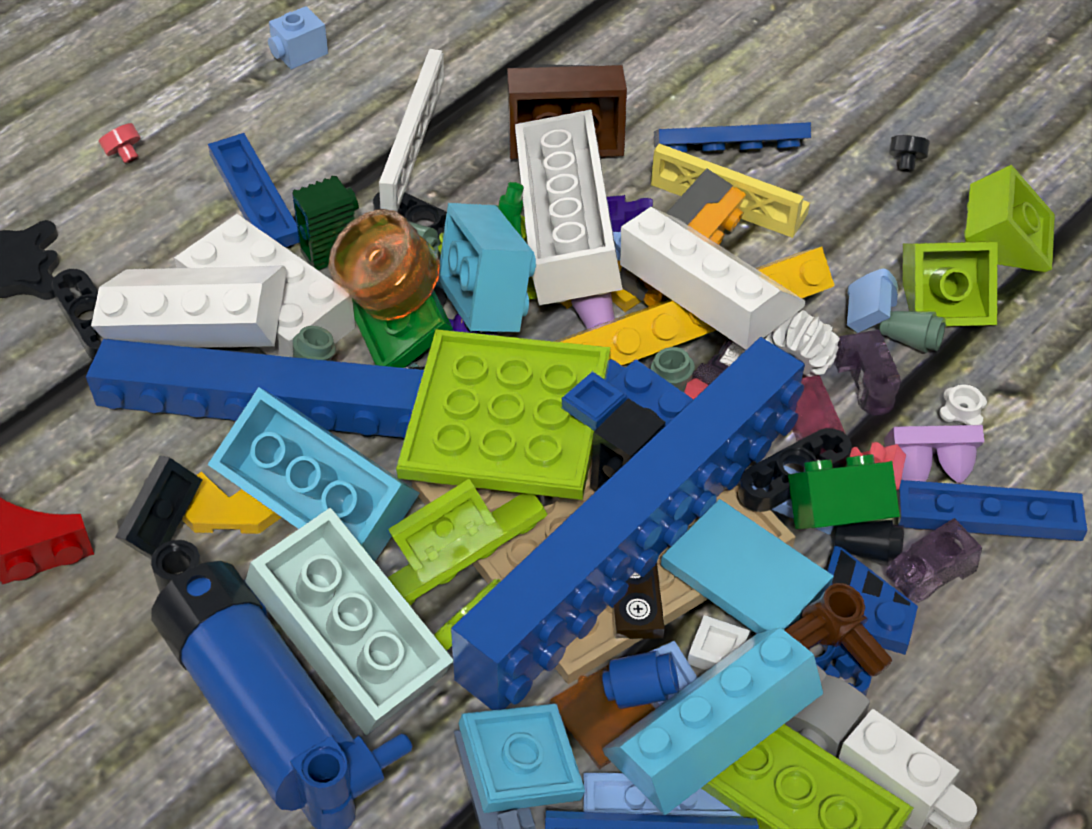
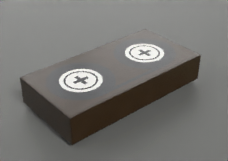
M656 563L644 577L634 573L625 581L629 585L628 590L612 608L615 639L663 638L665 628L658 566Z

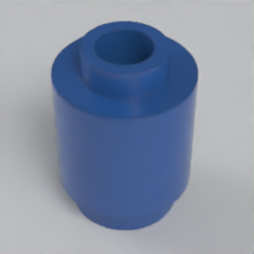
M658 651L612 659L610 660L609 671H604L602 675L608 701L616 700L620 709L668 700V695L679 693L678 674L671 653L660 655Z

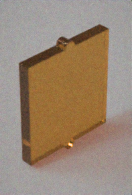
M609 664L588 677L580 676L577 684L550 699V704H557L563 723L598 769L611 763L604 755L602 749L655 710L652 704L620 709L616 700L608 701L602 675L604 671H609Z

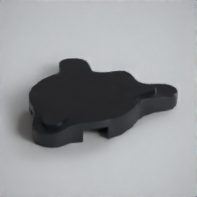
M44 220L25 230L0 231V298L23 294L33 295L43 300H50L55 297L51 285L54 277L51 274L59 265V257L56 251L45 250L58 236L56 225L53 222Z

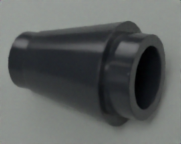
M893 520L837 525L835 546L842 547L853 556L889 566L890 561L901 563L904 525H895Z

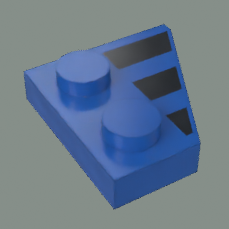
M835 546L827 571L834 576L831 585L843 583L857 590L864 599V615L868 618L864 627L883 649L905 655L909 646L918 606L842 547Z

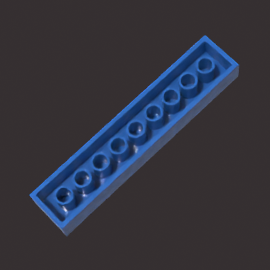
M759 337L451 628L454 680L491 710L505 709L510 703L516 705L521 702L530 691L533 680L544 669L546 671L554 669L563 658L566 647L576 637L582 639L587 636L596 624L597 616L608 606L613 608L626 594L629 585L625 581L634 573L644 577L655 566L659 555L668 546L672 547L687 532L688 526L697 517L701 518L715 504L717 497L725 489L732 490L739 483L743 472L753 461L759 463L766 456L772 442L780 434L786 436L793 429L798 420V413L795 412L797 401L804 391V385L801 381L805 363L763 337Z

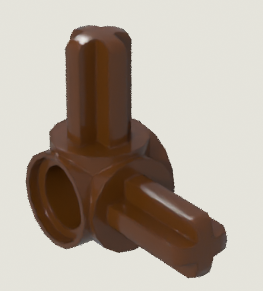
M835 583L830 585L818 600L804 608L802 619L784 630L808 650L818 643L833 645L834 647L843 644L870 676L881 674L892 662L888 653L864 627L868 621V618L864 615V599L857 590L847 584Z

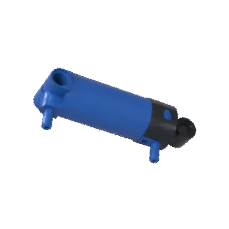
M171 540L163 543L155 550L151 558L152 570L160 592L151 608V621L179 663L190 673L276 805L281 810L293 811L302 809L315 829H348L355 819L356 808L354 799L384 781L382 769L411 752V741L405 734L401 733L373 751H370L360 736L353 739L269 621L265 606L247 585L245 579L243 580L233 564L224 561L202 563L197 547L185 540Z

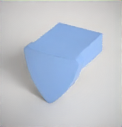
M882 268L873 271L848 286L847 326L859 333L890 318L891 307L897 305L898 284L889 270Z

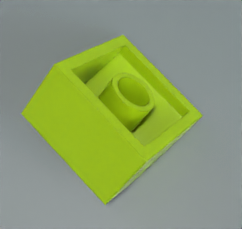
M1009 165L971 183L969 202L967 203V223L964 231L965 241L998 242V265L1040 272L1052 270L1055 214L1012 165Z
M998 242L903 243V287L909 311L936 312L938 317L946 319V326L997 325Z

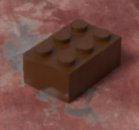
M623 65L507 68L510 159H519L515 124L586 110H592L600 156H624L627 87Z

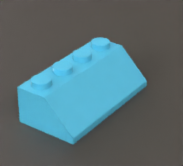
M781 627L758 633L602 749L604 755L666 815L824 694L815 656Z

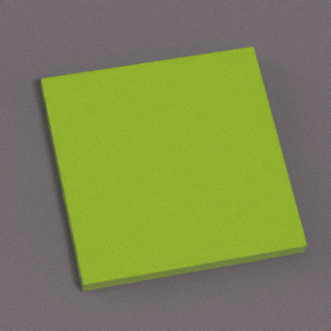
M436 329L397 463L398 479L457 486L470 479L475 488L583 500L592 456L594 430L562 409V397L592 371L603 379H607L611 347Z

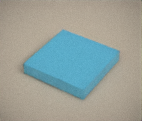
M557 704L464 713L461 715L458 724L484 813L573 802L582 799L585 788Z

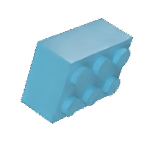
M448 203L437 277L445 290L444 292L470 331L520 332L522 317H525L529 310V296L526 291L528 279L534 275L536 268L534 252L496 205Z

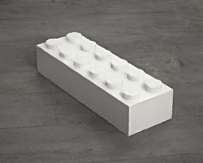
M592 110L515 124L521 184L524 186L522 196L527 244L534 252L536 258V268L532 277L539 305L562 303L571 299L604 295L609 292L623 290Z

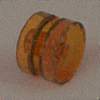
M378 209L366 212L356 218L338 235L330 251L328 267L332 279L373 318L389 321L405 317L418 309L427 300L439 279L440 261L433 247L417 233V230L406 218L394 210Z

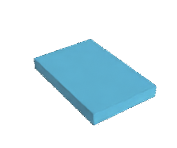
M721 499L661 559L662 567L756 634L779 627L785 630L802 618L804 608L821 597L824 591L832 584L834 577Z

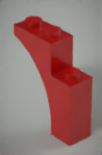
M0 498V582L2 585L12 581L25 580L34 574L61 565H70L82 558L94 555L81 514L38 512L14 505Z

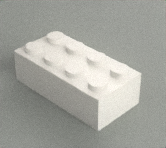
M238 214L174 257L177 268L285 266L287 272L275 346L258 347L267 355L293 357V338L306 326H319L328 330L333 336L334 344L355 329L352 294Z

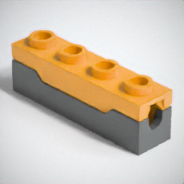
M706 168L666 214L681 220L720 245L725 236L723 231L726 229L732 232L742 218L744 212L739 208L746 193L736 187L734 188L732 184ZM622 266L620 277L623 289L641 301L644 300L649 306L663 302L668 298Z

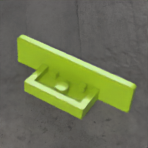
M467 479L388 529L410 564L387 578L411 606L424 593L437 585L449 582L459 571L475 561L489 557L499 546L518 534H524L533 529L537 522L547 516V512L534 494L521 493L490 513L471 480Z

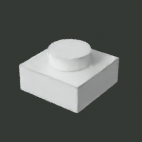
M704 615L688 654L689 665L706 671L748 641L750 630Z

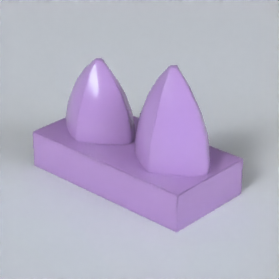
M983 425L893 427L884 438L885 447L898 444L906 454L902 480L926 482L932 467V456L937 454L945 472L957 483H962L974 467L976 450L984 443Z

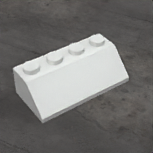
M653 207L648 208L621 226L620 265L745 350L759 337L764 338L805 307L804 299L681 220Z
M284 265L127 269L99 287L91 326L103 339L193 348L274 347L287 269Z

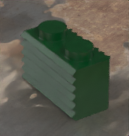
M331 176L330 179L324 178L322 182L316 181L315 185L309 184L308 187H301L300 190L294 189L292 192L300 251L307 262L317 270L330 266L328 260L361 233L359 224L353 215L355 214L354 211L359 209L356 195L350 187L345 188L337 176Z

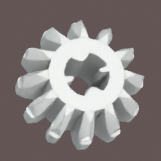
M802 310L800 313L797 312L765 337L767 341L805 363L803 374L809 378H816L818 375L824 374L827 368L832 366L837 357L835 354L839 348L838 342L840 340L832 332L831 325L822 323L819 320V316L812 317L805 310Z

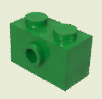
M874 454L847 457V467L833 468L832 459L805 462V472L788 474L795 529L820 528L900 517L893 461L875 463Z

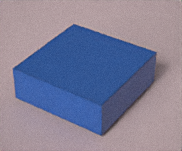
M592 371L562 397V409L595 431L627 400V394Z

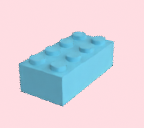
M259 387L208 463V466L298 529L331 507L374 562L392 537L388 529L403 520L420 494L414 488L282 399Z

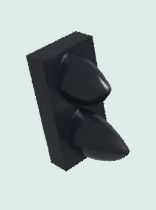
M159 456L149 476L144 480V485L130 511L117 520L118 533L115 538L151 559L159 546L172 539L203 479L172 458Z

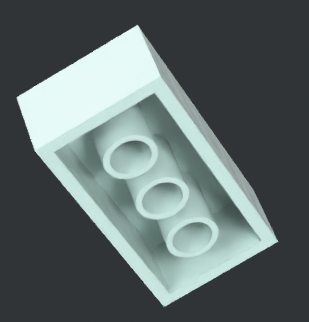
M331 507L250 562L245 582L366 736L440 680L452 665V657Z

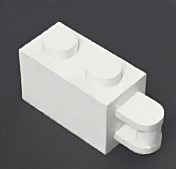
M872 709L843 742L839 760L914 808L906 822V825L911 829H924L928 822L937 829L970 828L977 813V807L971 797L954 786L960 770L875 709Z

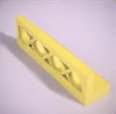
M658 144L654 150L652 186L682 196L708 168L732 184L734 188L736 187L746 193L739 208L744 212L741 218L743 220L793 238L808 215L810 202L803 200L804 196L662 144Z

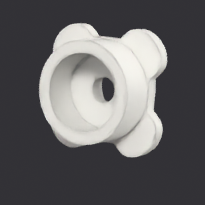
M957 385L945 390L943 397L946 400V404L940 409V416L943 420L947 422L954 421L958 424L982 425L983 417L981 416V410L986 407L987 400L977 388L970 385Z

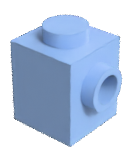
M307 6L269 21L271 37L268 38V45L270 51L276 59L280 58L290 69L328 54L325 24Z

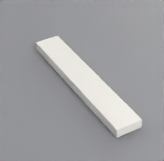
M429 49L379 181L381 215L388 210L394 215L398 212L444 83V53H442V50Z

